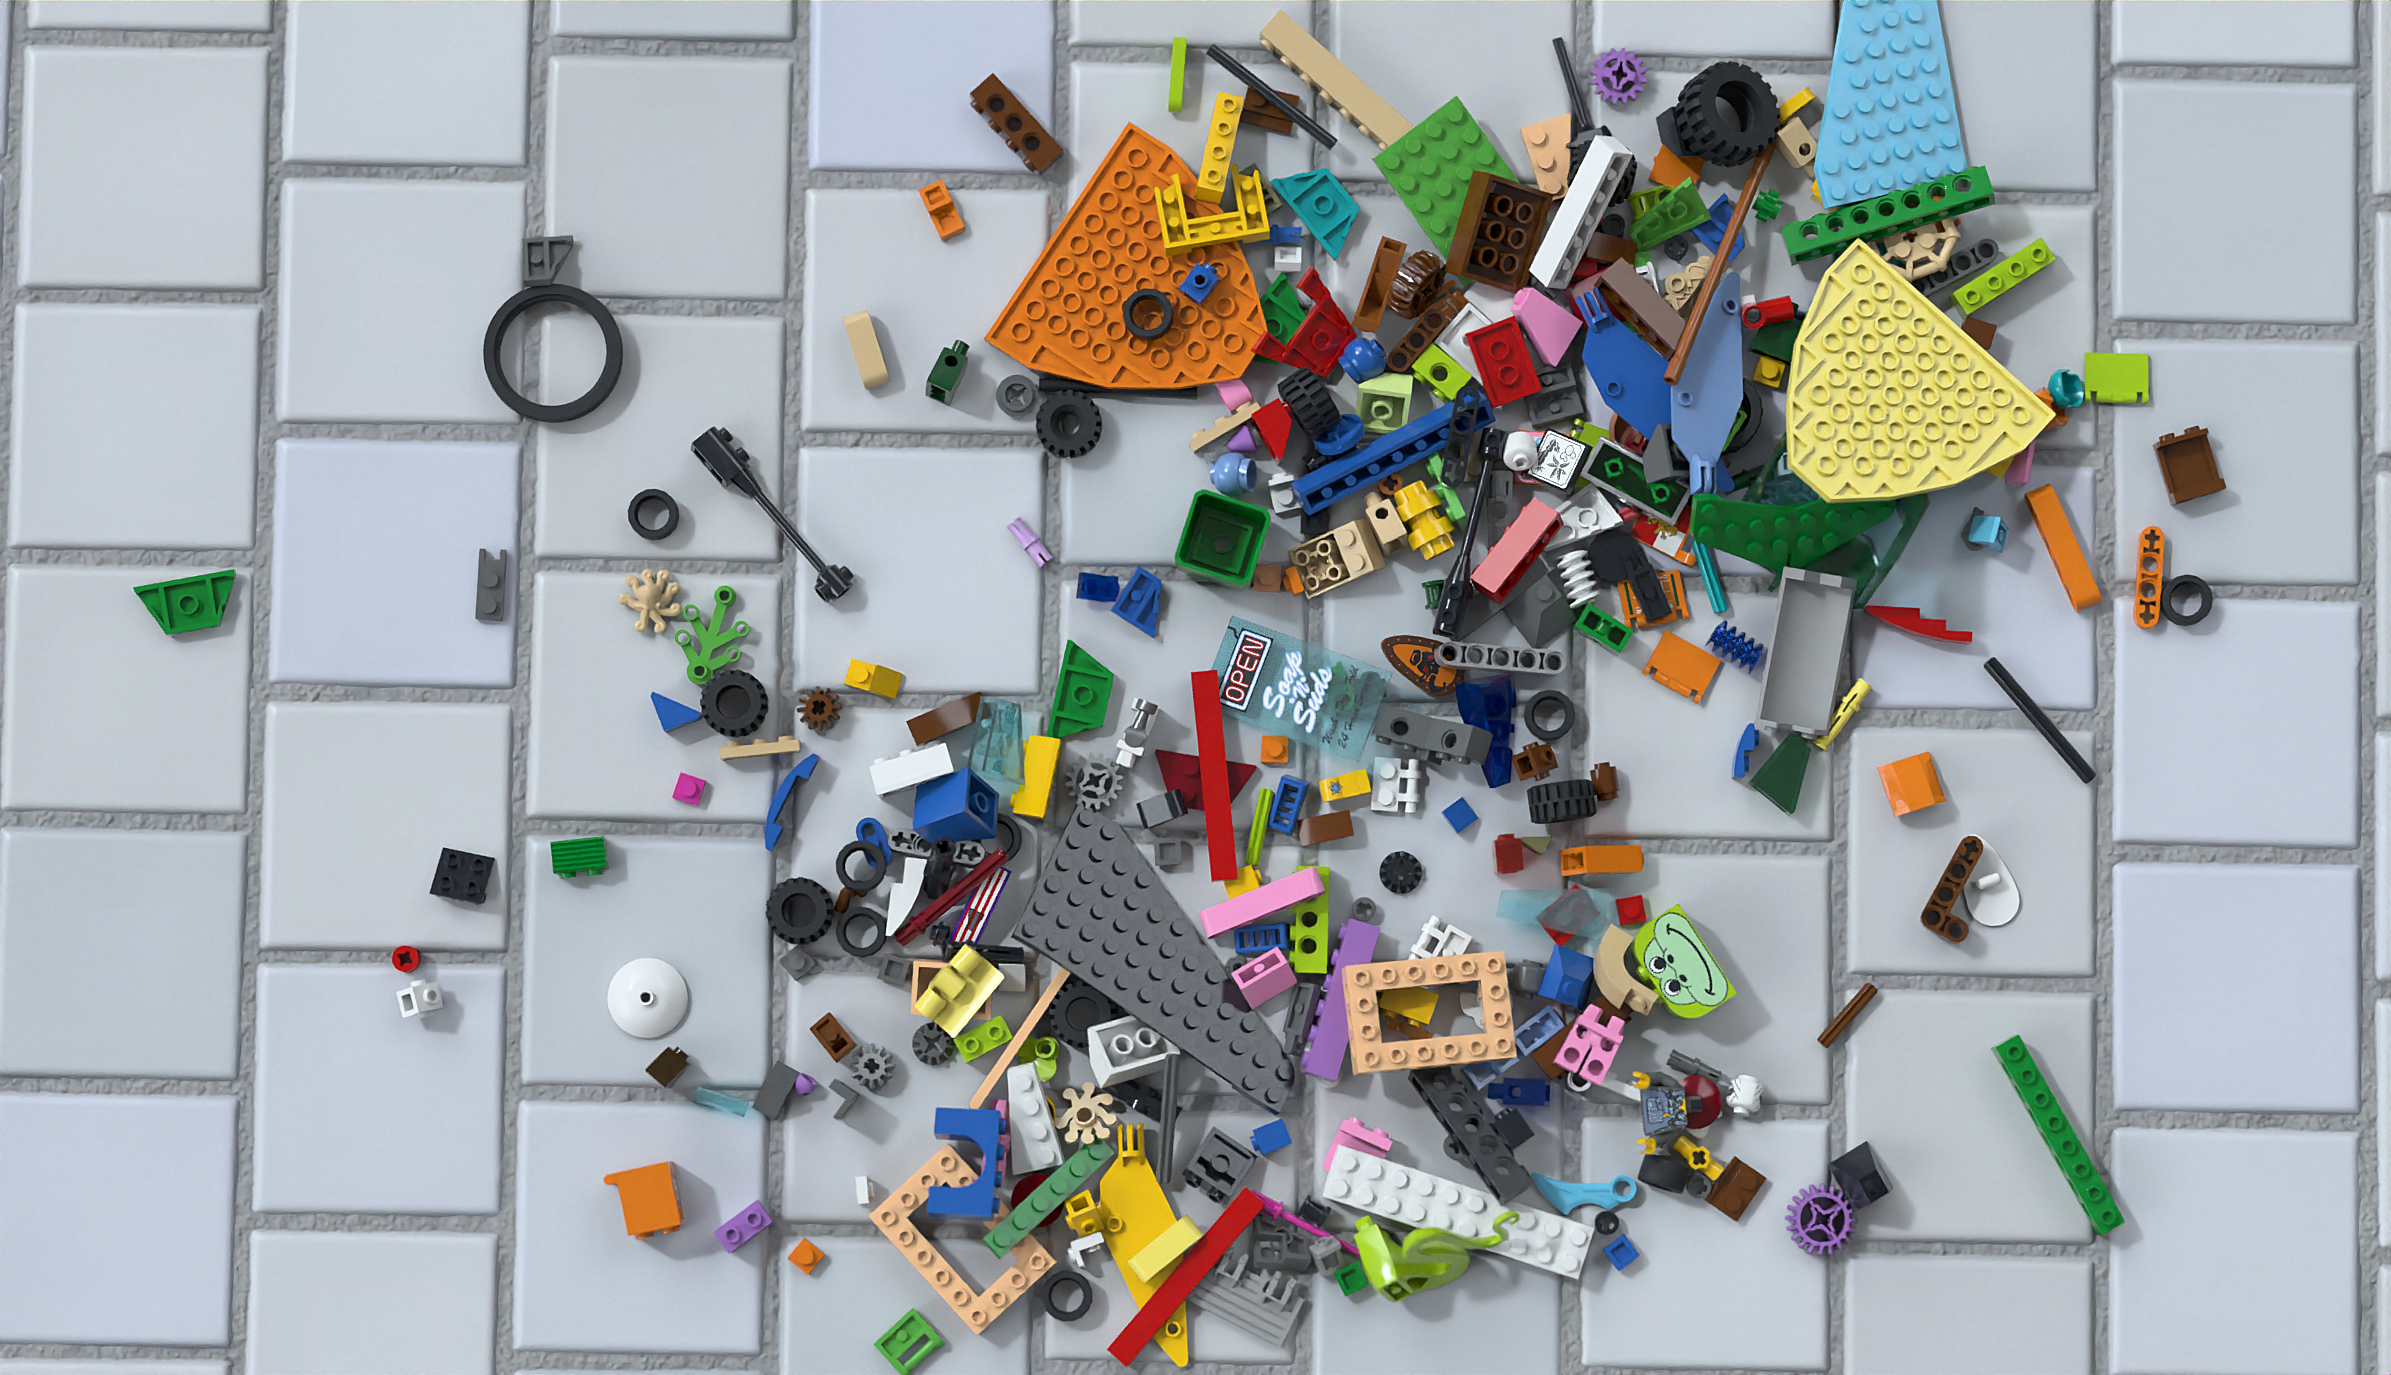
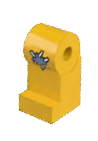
M1366 768L1318 782L1323 803L1370 794L1372 792Z

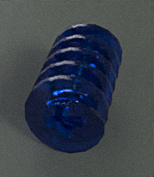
M1722 621L1713 630L1704 646L1713 642V652L1722 648V658L1730 653V663H1734L1739 659V668L1742 669L1749 665L1748 674H1750L1763 654L1764 644L1759 643L1753 647L1755 641L1753 637L1744 641L1746 635L1744 631L1736 636L1737 627L1732 626L1726 630L1728 621Z

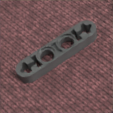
M897 828L889 834L888 844L895 853L928 860L931 849L927 852L919 851V845L925 839L914 830ZM903 836L907 842L912 843V847L907 843H901L899 847L896 840H901ZM967 840L952 841L953 845L957 847L954 856V862H957L956 866L974 869L988 857L987 851L977 842ZM963 849L968 854H975L977 850L980 857H975L973 861L970 856L963 854Z

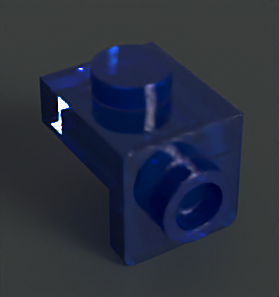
M1080 572L1076 599L1099 603L1116 602L1120 592L1119 577Z

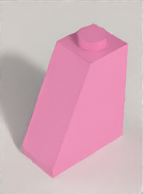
M1524 287L1523 290H1519L1514 296V305L1511 308V312L1515 315L1517 322L1541 362L1546 366L1556 367L1583 322L1534 288Z

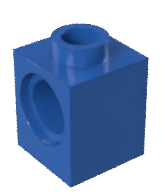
M1283 1118L1252 1130L1254 1135L1250 1137L1255 1152L1260 1150L1262 1155L1292 1143Z

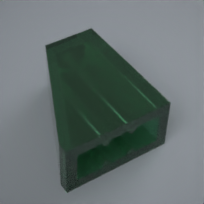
M1791 732L1786 735L1748 782L1749 785L1787 816H1791L1796 809L1811 748L1807 746L1809 741L1797 732L1795 735Z

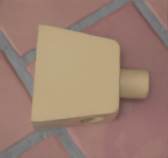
M1798 117L1785 121L1780 125L1779 131L1776 133L1774 140L1776 148L1794 169L1803 166L1810 177H1813L1815 175L1813 169L1818 144ZM1799 147H1801L1803 150L1802 155L1799 152Z
M1378 491L1367 494L1363 498L1368 506L1365 510L1366 518L1384 556H1390L1408 547L1407 531L1389 499L1382 501Z

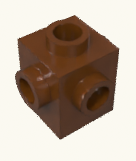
M1537 741L1522 747L1523 752L1511 757L1520 782L1533 777L1536 782L1550 777L1549 771L1558 768L1550 743L1540 746Z

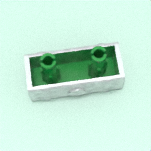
M1604 436L1600 437L1580 476L1593 482L1594 485L1617 495V499L1633 508L1637 506L1653 515L1652 517L1658 520L1661 519L1674 526L1690 497V483L1684 480L1665 484H1647L1642 457L1624 448V445L1616 441L1613 442Z

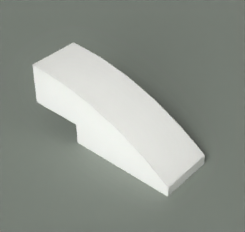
M906 857L903 884L892 883L886 928L887 937L894 936L913 910L925 880L923 871L927 860Z

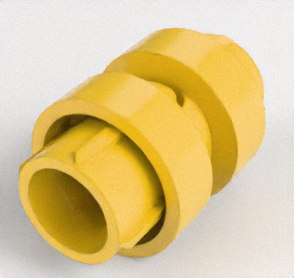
M1420 480L1394 494V499L1398 505L1395 511L1402 524L1408 523L1412 530V533L1408 535V542L1413 551L1421 550L1424 558L1428 561L1455 547L1451 533L1456 529L1448 515L1440 517L1437 508L1443 503L1436 490L1428 491L1425 483Z

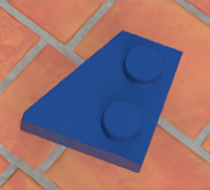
M1138 566L1110 611L1151 638H1154L1156 635L1161 580Z

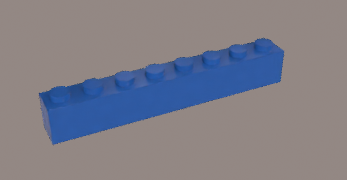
M1479 390L1480 401L1474 432L1496 421L1488 399ZM1470 393L1460 397V399L1464 400L1463 409L1457 408V412H1467L1472 415V410H1467L1470 401H1474V397H1471ZM1454 401L1291 482L1290 485L1300 507L1308 515H1311L1444 448ZM1458 417L1455 421V426L1459 431H1467L1469 421L1465 417Z

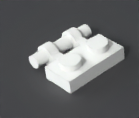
M1374 757L1371 810L1397 812L1398 802H1406L1405 812L1416 813V804L1419 803L1420 795L1417 794L1418 779H1421V771H1419L1420 760L1409 759L1408 770L1400 769L1401 759ZM1400 778L1408 779L1407 793L1405 794L1399 793Z
M1432 915L1428 924L1425 923L1421 931L1423 933L1417 944L1412 945L1410 949L1412 953L1408 960L1463 955L1472 936L1448 924L1444 933L1437 930L1442 920ZM1432 937H1434L1439 942L1431 954L1425 949Z

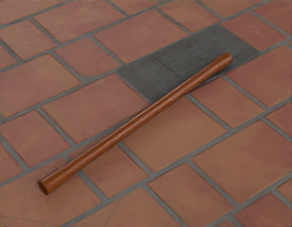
M1775 142L1754 158V164L1675 354L1671 358L1664 374L1663 381L1668 385L1676 386L1679 383L1694 340L1764 171L1775 151Z

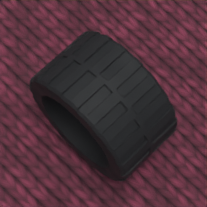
M1745 377L1743 378L1742 402L1748 416L1741 430L1735 434L1725 451L1720 455L1735 453L1743 446H1746L1757 433L1762 422L1763 408L1761 397L1758 395L1755 386H1752Z

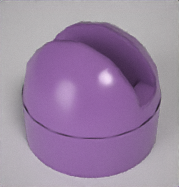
M801 1072L794 1086L797 1093L807 1096L816 1089L818 1083L811 1076Z

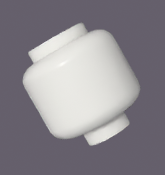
M1514 432L1508 435L1503 451V460L1506 466L1516 471H1523L1535 464L1537 461V447L1534 438L1530 434Z

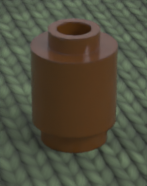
M1610 762L1594 764L1595 769L1590 770L1591 781H1593L1594 795H1597L1598 802L1619 798L1618 791H1620L1616 766L1610 767Z

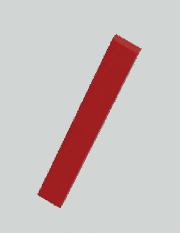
M1217 670L1191 672L1211 882L1238 880Z
M1244 1187L1107 1350L1124 1366L1128 1367L1267 1204L1249 1188Z

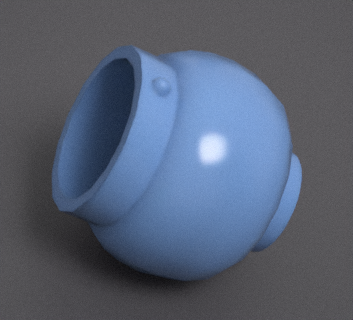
M1226 453L1218 458L1216 464H1212L1210 471L1211 483L1216 486V489L1222 495L1227 497L1241 496L1245 492L1251 493L1254 491L1257 483L1256 462L1253 458H1246L1240 453Z

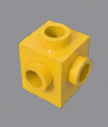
M1089 1190L1064 1200L1069 1212L1065 1216L1071 1231L1076 1229L1080 1239L1105 1228L1101 1220L1105 1216L1100 1202L1094 1203Z

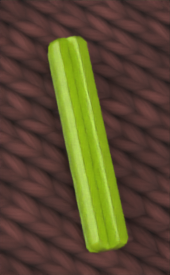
M1261 788L1259 791L1245 858V864L1255 867L1259 865L1274 794L1273 790Z

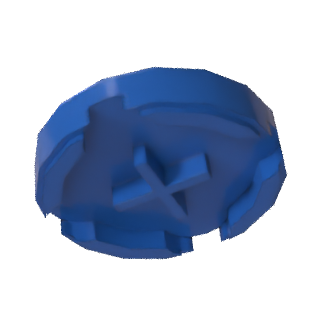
M1355 414L1340 415L1342 417L1341 422L1315 439L1314 444L1318 452L1323 455H1335L1357 444L1365 432V427L1360 417Z

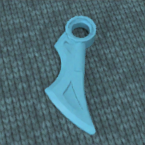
M1537 1173L1531 1174L1533 1181L1545 1198L1565 1215L1574 1207L1584 1203L1597 1204L1609 1210L1622 1202L1631 1200L1637 1190L1634 1180L1626 1175L1615 1177L1611 1183H1570L1551 1179ZM1620 1181H1627L1631 1186V1191L1626 1196H1620L1616 1193L1615 1187Z

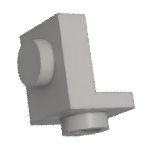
M1333 1236L1322 1237L1314 1245L1308 1247L1318 1272L1323 1278L1347 1266L1340 1251L1342 1246Z

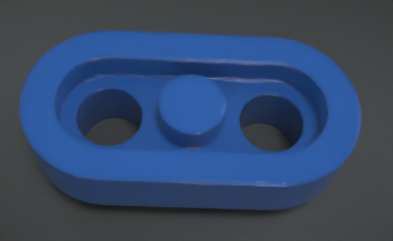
M870 817L859 821L856 826L858 841L865 840L874 843L884 853L887 867L891 863L893 855L881 824L876 819ZM869 826L875 830L872 836L865 835V829ZM863 851L867 863L877 869L875 858L870 853Z

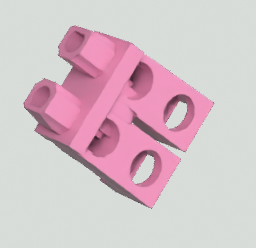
M1590 1004L1583 1015L1578 1016L1553 1063L1575 1074L1587 1051H1589L1577 1076L1599 1087L1623 1039L1621 1034L1625 1021L1612 1016L1607 1027H1604L1597 1023L1603 1010Z

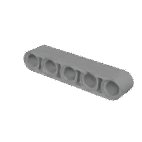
M1454 641L1440 645L1434 653L1436 663L1444 668L1546 677L1555 676L1563 672L1567 664L1564 654L1556 650ZM1444 648H1449L1453 651L1454 659L1452 661L1444 659L1442 653ZM1471 650L1479 653V663L1476 664L1470 661L1469 652ZM1497 652L1502 653L1506 657L1504 666L1496 663L1495 654ZM1522 655H1528L1531 658L1532 665L1530 668L1522 665ZM1549 657L1557 660L1558 667L1556 670H1551L1547 666V659Z

